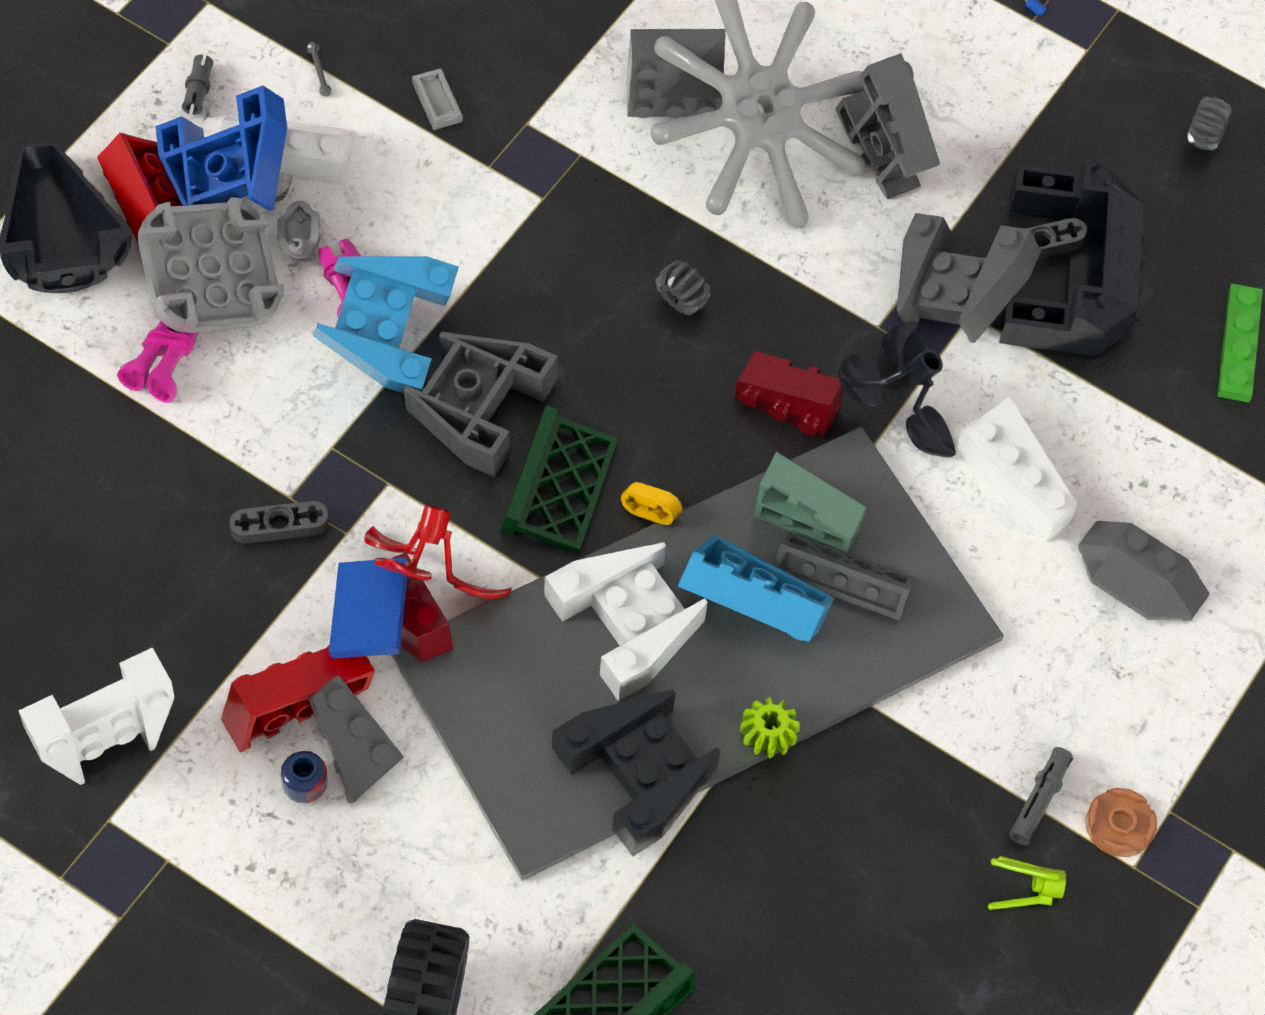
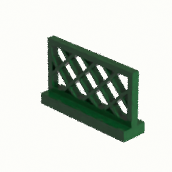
M546 405L500 531L510 535L517 531L579 554L618 438L557 416L558 409ZM561 428L572 432L576 441L563 446L557 436L558 429ZM596 441L607 445L608 448L605 454L594 458L587 444ZM554 444L556 449L551 451L552 446ZM580 447L587 461L574 466L566 452ZM560 455L567 469L553 474L547 460ZM603 462V463H602V466H601V469H600V467L598 466V463ZM591 467L597 480L584 485L577 472ZM544 471L547 477L541 478ZM571 475L578 488L563 493L557 479ZM550 483L557 497L543 502L537 488ZM593 490L592 495L590 496L588 491ZM581 494L588 507L583 511L574 513L568 499ZM534 499L537 505L531 506ZM561 502L568 516L554 522L547 507ZM541 511L547 525L540 528L525 523L527 516ZM583 518L582 524H580L578 519ZM572 522L578 533L576 541L562 537L558 527Z
M633 923L534 1015H551L552 1013L571 1015V1013L592 1012V1015H597V1012H618V1015H623V1011H628L625 1015H668L697 988L695 971L685 962L680 964ZM635 938L644 946V956H623V947ZM644 964V979H623V965ZM649 964H665L672 970L664 978L649 979ZM604 965H619L618 980H597L598 970ZM644 987V997L639 1002L623 1003V988ZM618 988V1003L597 1004V989ZM578 989H592V1004H571V995Z

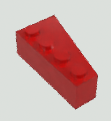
M329 645L325 649L314 653L311 651L302 653L295 660L284 664L274 663L262 672L253 675L244 674L236 678L231 683L221 721L241 753L251 748L249 741L263 734L269 739L279 734V728L293 719L301 723L311 718L314 712L309 698L334 676L339 675L352 693L357 695L369 689L375 669L367 656L332 659L329 654Z

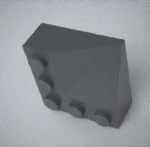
M725 29L630 30L626 79L627 117H688L716 111L721 107L722 96L716 88L659 57L654 51V44L658 38L668 36L724 74Z

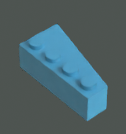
M716 534L693 551L678 584L680 588L784 631L796 640H805L807 642H810L819 633L835 599Z

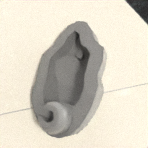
M300 200L293 202L287 208L285 214L278 219L277 223L278 243L284 253L293 260H303L312 255L318 247L321 238L319 213L312 210L307 202Z

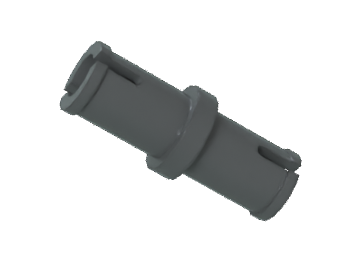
M203 54L194 57L191 74L186 78L185 88L187 90L182 103V109L187 114L190 112L191 104H194L192 115H198L202 112L205 94L210 90L209 77L214 63L212 58L207 55L204 65H201Z

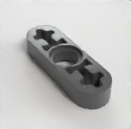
M1075 218L1026 228L1030 229L1034 239L1046 237L1051 241L1047 246L1039 247L1041 253L1038 259L1079 250L1087 242V227L1083 221ZM1068 232H1074L1077 237L1072 238ZM1056 234H1058L1060 242H1056Z
M307 501L240 509L233 513L229 524L233 539L239 543L248 544L320 535L327 529L329 518L325 505L318 501ZM309 514H316V523H310ZM294 515H298V526H295ZM276 516H284L289 520V523L284 528L276 529L270 525V521ZM259 519H264V530L260 529ZM246 521L249 523L248 531H242V522Z

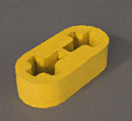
M632 483L621 495V502L628 512L662 525L672 524L682 512L681 502L675 495L643 483Z

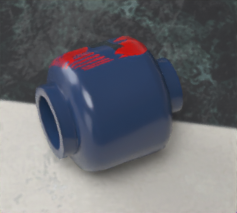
M311 751L295 752L287 757L281 766L282 787L284 793L291 800L297 803H310L316 801L325 792L328 783L327 768L319 755Z

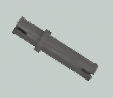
M1054 747L1044 769L1037 773L1035 777L1036 784L1013 828L1009 832L1010 838L1016 843L1025 846L1030 844L1031 838L1054 794L1061 790L1063 786L1062 779L1074 759L1072 753L1062 747Z

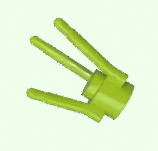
M1003 856L991 860V864L994 866L1032 875V891L1038 892L1039 896L989 903V910L1035 904L1051 906L1053 898L1061 899L1064 895L1066 885V873L1064 870L1040 867Z

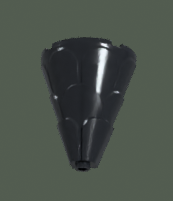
M54 141L21 145L10 180L11 191L5 207V218L0 233V257L4 268L15 281L19 279L26 283L29 289L44 293H70L100 283L108 278V271L115 265L120 267L126 259L132 244V232L129 229V225L106 202L104 196L83 176V171Z

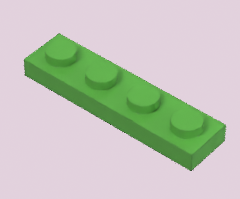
M1232 283L1230 285L1217 397L1250 402L1252 398L1263 289Z

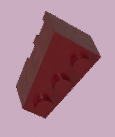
M755 351L737 380L735 398L748 407H756L770 414L772 418L778 421H785L798 427L807 435H815L823 439L840 410L844 389L840 384L838 374L834 378L819 374L820 369L810 366L808 370L792 367V361Z
M406 552L393 557L406 558L408 564L411 562ZM407 577L401 647L421 663L453 650L450 625L424 581Z

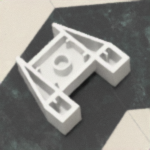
M664 542L576 560L545 577L544 597L562 622L592 606L620 645L601 656L600 676L618 701L647 686L705 621L708 603L704 598L684 609L657 572V569L664 566L667 546Z
M153 647L119 663L123 679L65 707L59 708L53 695L19 710L23 727L42 762L82 785L85 783L80 762L83 760L95 759L104 750L116 744L122 745L132 741L139 733L150 751L155 749L175 697L172 682Z

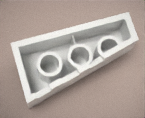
M1010 396L961 432L956 452L1046 542L1071 524L1078 504Z

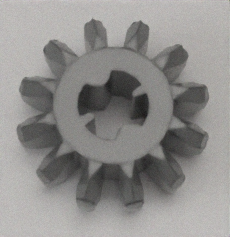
M1206 96L1203 98L1201 103H1199L1197 111H1195L1189 128L1188 142L1202 150L1214 151L1217 149L1232 112L1230 104L1215 97Z
M675 260L665 267L655 280L657 291L662 294V299L666 300L679 313H684L685 315L690 316L701 309L711 296L709 284L704 281V277L697 272V269L691 268L686 262L683 263Z

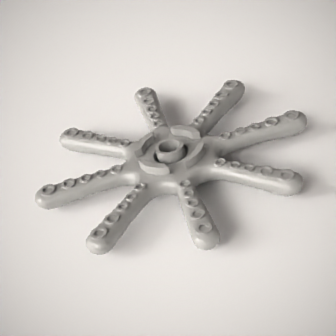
M715 0L737 59L738 70L736 74H723L668 36H662L656 40L654 51L662 59L716 88L722 96V105L716 111L656 123L651 128V138L656 144L663 145L717 127L724 126L729 128L735 136V145L706 200L708 211L714 215H721L726 211L750 151L754 148H761L767 152L771 161L789 224L796 228L802 227L807 223L809 216L785 153V143L790 138L798 139L851 176L857 177L862 175L866 168L864 158L807 126L800 112L801 107L807 103L855 94L865 90L859 78L862 71L850 72L810 86L798 88L790 82L787 71L815 17L813 5L808 2H799L795 6L773 63L769 66H763L753 56L738 1ZM757 102L763 107L764 113L759 110Z

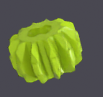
M770 696L766 699L765 705L755 700L752 704V709H746L743 712L742 718L744 721L740 724V732L745 735L743 740L745 746L755 745V755L761 753L762 750H766L770 759L774 756L775 750L784 755L787 753L788 745L794 746L798 738L796 733L799 732L800 723L794 720L796 717L795 709L785 710L786 703L784 700L779 702L778 705L773 704ZM768 725L773 726L772 730L767 729Z

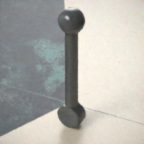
M310 42L307 46V52L312 54L321 85L319 92L322 96L327 97L331 94V87L326 83L318 52L320 46L318 43Z

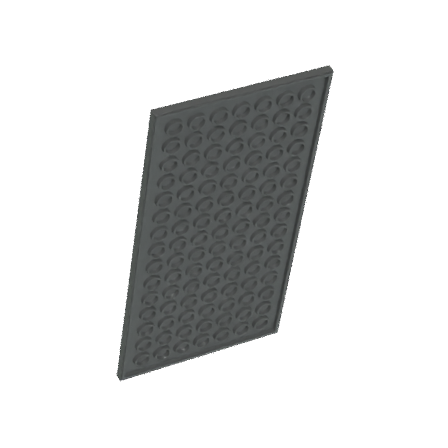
M862 426L791 459V461L866 507L863 523L848 553L916 577L899 621L834 597L835 599L819 633L810 642H807L805 640H796L784 631L706 599L708 602L706 616L701 626L647 686L618 701L600 676L601 656L620 645L592 606L562 622L544 597L545 577L547 576L544 575L511 591L510 594L502 598L493 599L449 620L453 650L423 663L403 647L400 648V654H391L521 881L615 835V832L612 830L614 812L633 801L601 757L571 775L552 750L553 730L582 712L673 689L676 693L673 712L665 717L697 759L716 747L720 749L718 768L699 791L701 792L769 758L766 750H762L761 753L755 755V745L745 746L743 742L745 735L740 732V724L744 721L742 718L743 712L746 709H752V704L755 700L765 705L766 699L770 696L773 704L778 705L779 702L784 700L786 703L785 710L795 709L796 717L794 720L800 723L799 732L796 733L798 737L797 744L1002 641L1003 633ZM763 472L683 510L670 525L655 523L581 559L664 542L667 546L664 566L657 569V572L684 609L704 599L702 596L678 587V584L693 551L716 534L774 565L780 544L788 531L754 517L760 483L766 473ZM768 725L767 729L772 730L773 726Z

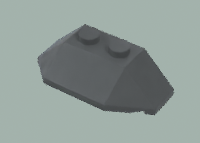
M1096 521L1078 545L1090 582L1147 620L1182 619L1191 621L1210 595L1187 558L1132 523Z

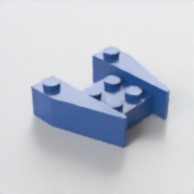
M264 85L236 95L239 125L205 138L203 129L183 116L155 126L158 155L183 206L227 203L231 197L243 198L248 196L249 200L266 210H274L287 133L285 104L282 97Z

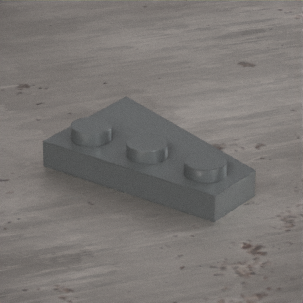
M339 675L330 679L309 698L322 736L327 740L334 758L332 762L336 772L340 774L346 789L344 793L348 803H353L403 759L404 756Z

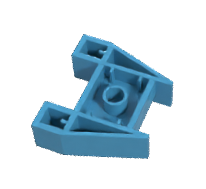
M428 256L338 257L334 271L351 276L335 328L318 323L313 337L385 388L404 393L403 388L407 385L422 391L431 358L399 349L414 297L445 306L450 298L459 266Z

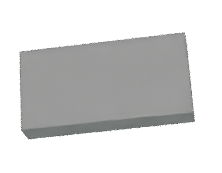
M441 68L412 76V84L433 130L463 122V115Z

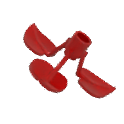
M424 505L421 520L418 522L417 529L408 544H402L384 536L374 526L365 533L364 542L372 547L414 555L408 565L394 561L393 558H375L374 564L385 570L400 573L412 579L431 580L433 575L431 572L418 569L416 566L426 542L439 545L440 539H444L446 579L449 584L467 594L485 599H498L511 593L512 587L502 590L483 588L466 583L453 575L450 544L452 531L447 530L451 512L448 510ZM419 539L420 541L417 548H414L416 542Z

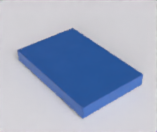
M393 558L394 561L408 565L406 558ZM375 560L338 563L329 654L332 659L400 654L407 586L406 576L374 564Z

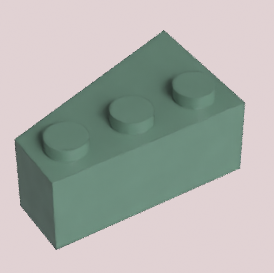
M776 452L760 483L754 517L848 553L863 523L866 507Z

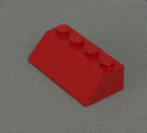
M119 133L98 155L97 159L103 169V175L114 192V198L120 205L126 218V223L131 228L138 246V231L142 222L159 204L170 202L171 207L183 206L158 155L157 142Z

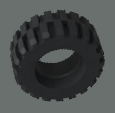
M419 919L406 922L397 945L396 955L394 956L382 1015H456L468 957L469 934L463 928Z

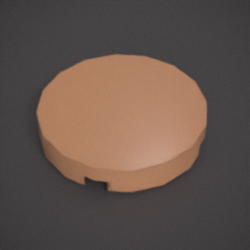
M1113 788L1093 799L1086 814V830L1091 841L1101 851L1116 857H1130L1140 854L1150 845L1157 830V816L1154 810H1151L1147 804L1148 801L1141 794L1130 789Z

